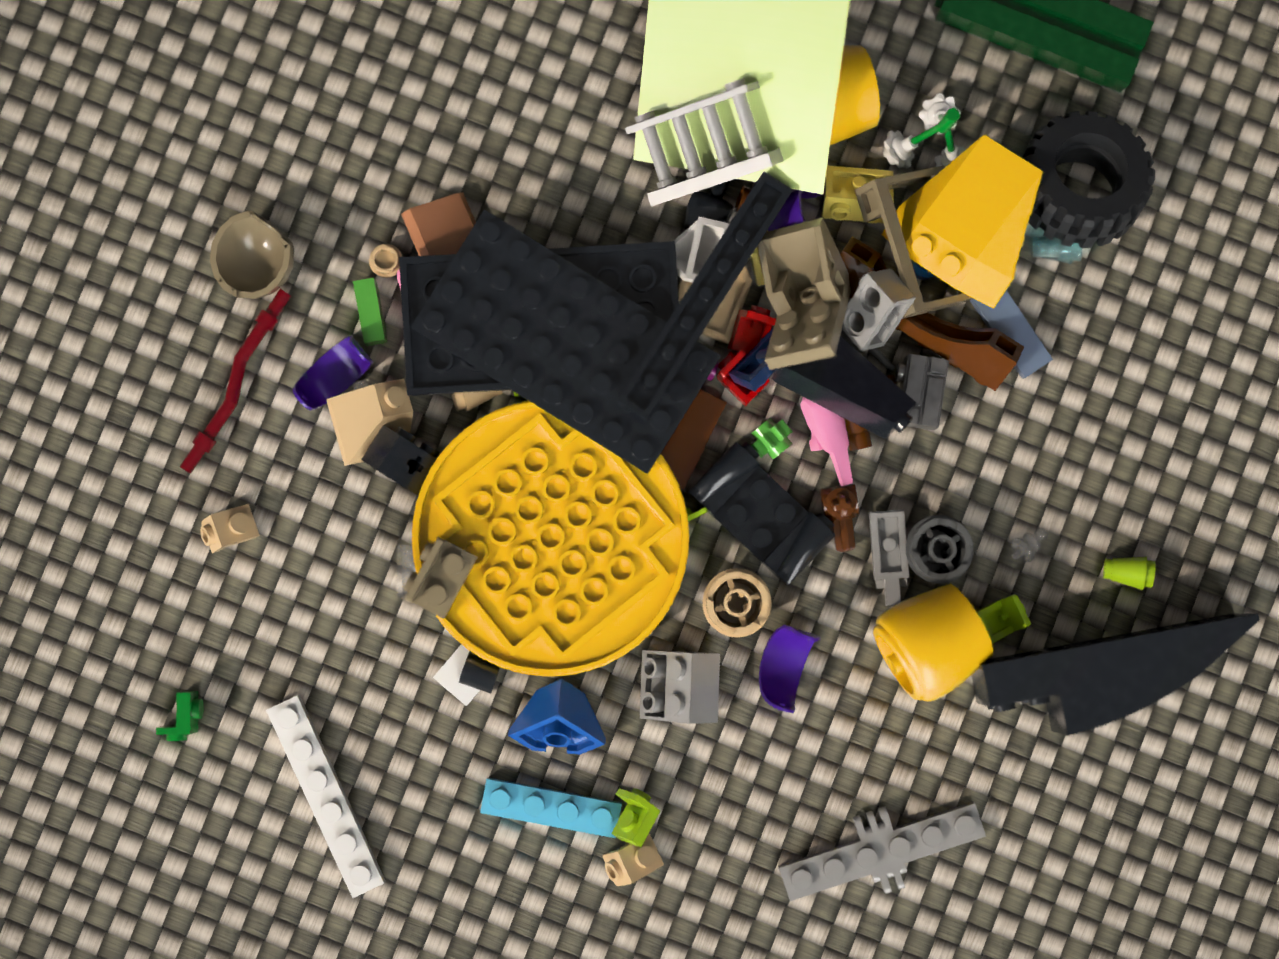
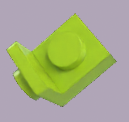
M619 788L616 795L624 800L627 805L619 816L618 822L611 834L619 840L642 847L661 810L650 803L651 796L637 788H633L631 792Z

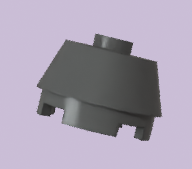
M933 515L922 519L911 529L906 541V557L912 570L923 580L935 584L950 583L960 578L969 568L973 558V541L968 530L958 520L945 515Z

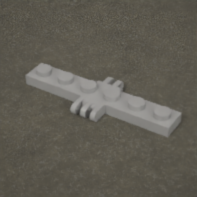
M970 802L895 828L892 827L885 806L878 808L879 816L882 819L880 823L876 822L873 811L865 813L869 824L865 828L859 815L852 817L859 837L858 840L778 866L789 900L792 901L868 875L872 876L874 883L881 882L885 894L892 892L888 878L891 877L894 878L898 890L905 888L901 874L907 873L905 863L986 837L976 804Z

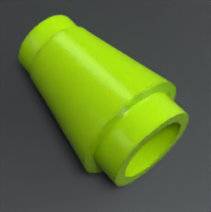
M1147 556L1105 558L1103 579H1110L1111 581L1143 590L1144 587L1152 588L1156 563L1155 561L1147 560Z

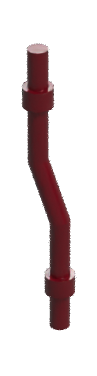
M280 289L267 309L260 311L255 319L257 324L234 356L225 400L204 431H199L193 439L192 443L194 446L180 465L186 472L191 474L206 452L210 453L217 443L214 439L237 407L247 362L269 330L273 331L279 322L277 317L291 298V295Z

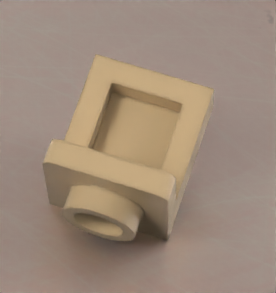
M249 504L211 514L201 522L200 532L202 540L206 546L210 547L212 553L260 536Z
M650 833L642 847L628 843L617 850L603 855L606 863V873L616 886L632 884L664 865Z

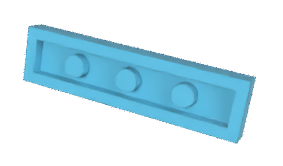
M487 778L480 813L616 838L611 833L618 822L622 802Z

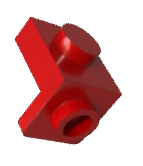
M751 305L750 310H738L727 349L737 352L742 349L748 354L771 331V327L775 325L776 318L770 317L771 310Z
M741 349L736 355L730 352L719 363L717 367L721 371L718 373L717 380L746 407L770 383V380L768 379L756 391L734 383L729 372L747 355Z

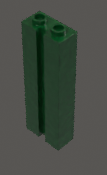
M936 0L934 7L939 8L935 18L937 21L1119 93H1122L1130 84L1140 60V53L1145 47L1154 24L1153 21L1100 0Z

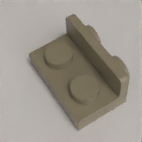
M438 537L435 542L429 540L420 556V559L425 561L419 573L414 571L411 573L403 590L408 592L405 600L445 619L478 557L441 537Z

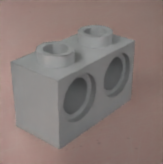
M892 269L868 272L861 278L859 288L848 301L842 330L860 351L882 347L886 344L916 297Z

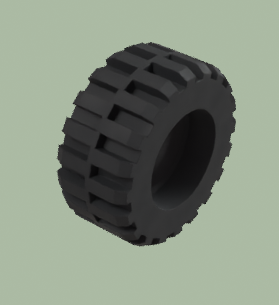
M1079 111L1068 112L1064 119L1062 116L1050 119L1047 125L1041 126L1035 132L1022 158L1043 171L1032 215H1030L1028 223L1034 229L1041 228L1044 231V237L1051 241L1055 237L1062 240L1061 245L1069 247L1073 243H1079L1080 248H1092L1095 242H1097L1098 246H1103L1111 243L1113 238L1119 239L1128 231L1130 226H1133L1153 192L1152 185L1155 182V170L1151 168L1154 163L1151 153L1144 151L1146 143L1140 136L1135 137L1132 134L1134 129L1126 123L1122 126L1115 122V117L1108 114L1104 118L1098 116V112L1086 111L1085 115H1080ZM1066 162L1088 164L1104 175L1110 185L1112 194L1102 198H1088L1078 195L1063 184L1057 174L1056 166Z

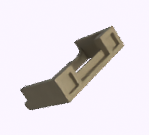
M945 165L874 179L855 189L864 222L874 221L882 217L900 279L916 297L902 319L955 306L974 299L959 291V294L927 303L923 302L890 194V189L919 184L923 181L927 183L945 168Z

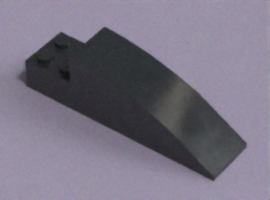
M1231 613L991 658L986 663L981 664L979 669L971 675L976 702L987 706L988 710L994 709L995 712L1015 709V702L1029 703V705L1046 703L1051 731L1066 736L1101 727L1155 703L1199 676L1260 621L1259 614Z

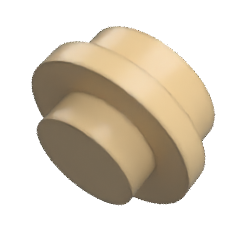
M381 244L372 250L369 256V265L377 276L391 278L397 275V271L400 269L399 257L403 256L397 247L391 244Z

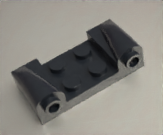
M734 442L688 491V494L703 508L706 507L710 515L786 586H789L835 537V534L831 531L835 525L821 512L816 516L811 512L809 513L760 467L759 462L756 460L760 455L747 442H744L742 445Z

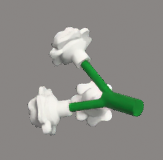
M937 93L932 99L923 101L922 106L924 109L919 112L918 116L924 121L926 131L921 134L905 138L900 131L894 132L890 130L887 132V139L884 141L882 152L890 164H896L898 168H910L911 160L914 158L912 150L918 147L919 142L934 134L941 135L944 133L947 144L946 148L942 150L941 155L934 158L936 167L943 165L946 167L965 151L964 147L955 145L951 128L956 127V122L960 118V110L955 107V99L952 96L945 98L942 93Z

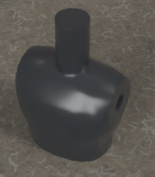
M730 181L713 186L710 193L702 191L692 193L683 224L685 230L696 222L698 217L729 222L734 206L724 200L723 195Z

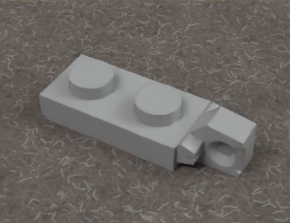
M904 510L869 512L873 577L876 589L884 588L885 606H894L901 602L900 587H908L907 578H909Z

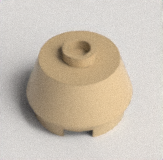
M741 568L722 571L711 579L704 591L703 611L709 624L723 635L729 637L749 636L757 632L766 623L770 615L772 605L770 591L766 583L752 571Z

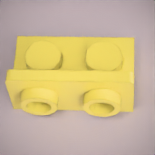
M827 165L822 218L864 222L855 189L874 179L893 176L894 171ZM890 189V194L894 203V189ZM881 217L877 220L869 221L868 223H883V220Z

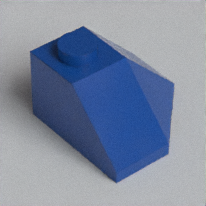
M563 679L537 689L508 732L509 737L532 751L546 752L547 746L567 747V754L581 755L606 743V737L586 694Z

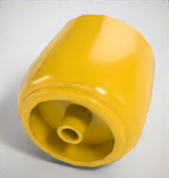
M843 45L830 145L876 127L879 122L880 99L876 74L867 50L861 45Z
M952 584L921 593L888 608L876 619V626L873 627V636L883 659L902 688L914 700L934 701L945 696L960 686L979 669L981 664L986 663L994 654L991 639L983 622L968 599Z

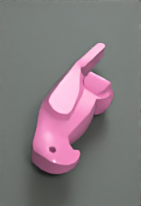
M803 397L800 406L812 433L811 440L809 441L811 451L824 449L830 453L840 486L852 484L853 479L848 455L849 440L845 419Z

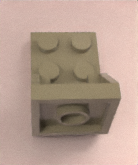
M819 218L766 232L758 244V251L766 294L777 314L765 356L769 369L772 370L835 356L851 294L848 270L824 219Z

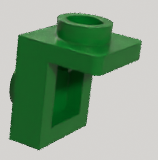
M199 691L176 693V725L156 727V735H166V741L188 740V734L198 732L199 719H202L204 713L203 699L199 698Z

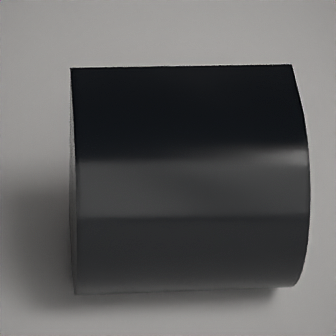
M469 651L459 683L491 694L501 667Z

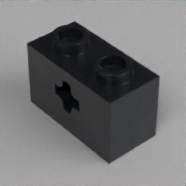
M383 425L361 460L419 496L423 482L440 452L424 442L420 447L413 444L416 437L401 427H398L396 432Z

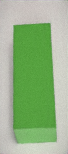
M374 277L353 281L364 344L372 346L388 343L377 281Z

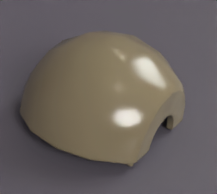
M245 211L234 215L218 229L212 241L210 264L213 276L223 290L237 298L258 299L271 295L286 283L293 269V243L276 226L252 211Z

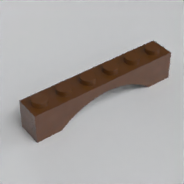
M853 236L840 254L849 274L850 298L854 296L859 288V281L865 274L871 271L876 272L887 269L880 253ZM930 313L904 318L896 327V330L906 333L923 348L937 353L945 360H948L951 366L960 368L971 375L977 383L988 386L994 391L997 390L1017 364L1024 349V346L996 328L959 326L941 320Z

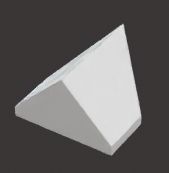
M698 217L696 222L674 240L677 275L683 281H694L730 223Z

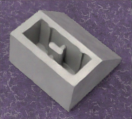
M642 650L640 719L686 724L718 723L720 654Z

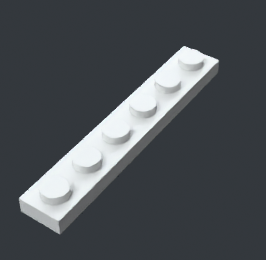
M296 695L267 709L266 712L352 898L384 884L386 880L300 695Z

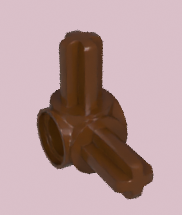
M855 484L843 487L821 488L823 514L835 525L833 527L835 549L840 552L855 549L856 543L852 518L857 517V514H859Z

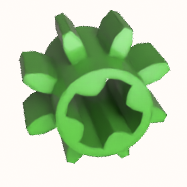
M770 417L751 433L757 440L751 446L758 452L761 458L768 453L772 459H775L793 444L787 437L793 431L783 419L776 424Z

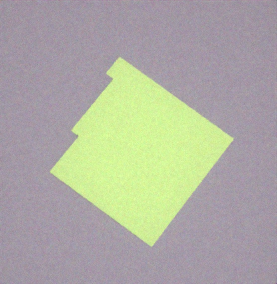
M649 0L638 116L654 111L657 117L726 92L725 84L742 78L745 79L746 84L758 81L760 88L746 93L762 146H766L768 152L780 148L784 162L736 179L757 182L764 171L791 189L823 194L849 0ZM730 98L716 103L717 113L732 157L736 156L737 162L748 159L746 152H749V148L733 99ZM702 109L685 114L701 166H705L707 172L718 169L716 162H719ZM672 119L655 125L668 166L688 170ZM637 131L633 160L653 163L643 131Z

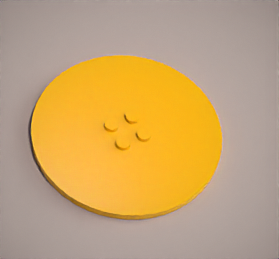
M530 401L512 404L489 413L465 428L446 446L430 468L423 482L416 502L412 524V550L416 573H419L425 562L420 559V556L429 540L435 542L438 537L478 557L446 618L443 619L436 615L441 624L464 647L482 659L501 668L534 676H564L590 671L607 665L638 646L652 633L673 604L683 580L689 553V525L684 498L678 481L662 454L659 455L647 475Z

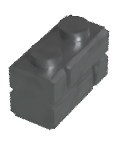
M908 354L904 358V362H898L895 381L901 382L900 388L917 402L910 413L913 420L908 427L926 430H936L939 428L949 365L948 360Z

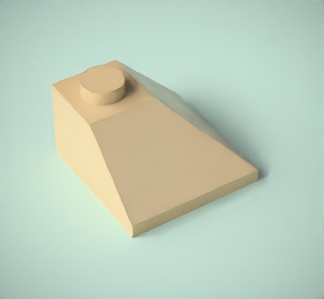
M404 379L369 385L326 400L344 466L363 462L361 460L383 425L396 432L398 427L409 433L411 431L413 408L410 398L407 396V387Z

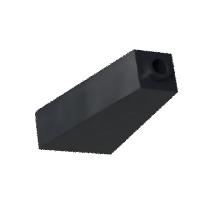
M841 336L839 337L835 356L777 368L771 378L777 384L884 439L895 430L900 434L913 420L910 413L917 403Z

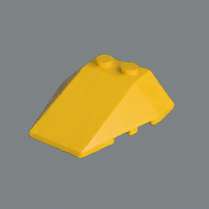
M984 134L905 200L896 210L910 259L956 290L991 308H995L1014 280L1020 249L1024 244L1025 231L1029 217L1032 215L1043 171ZM884 229L881 235L888 240L886 230Z

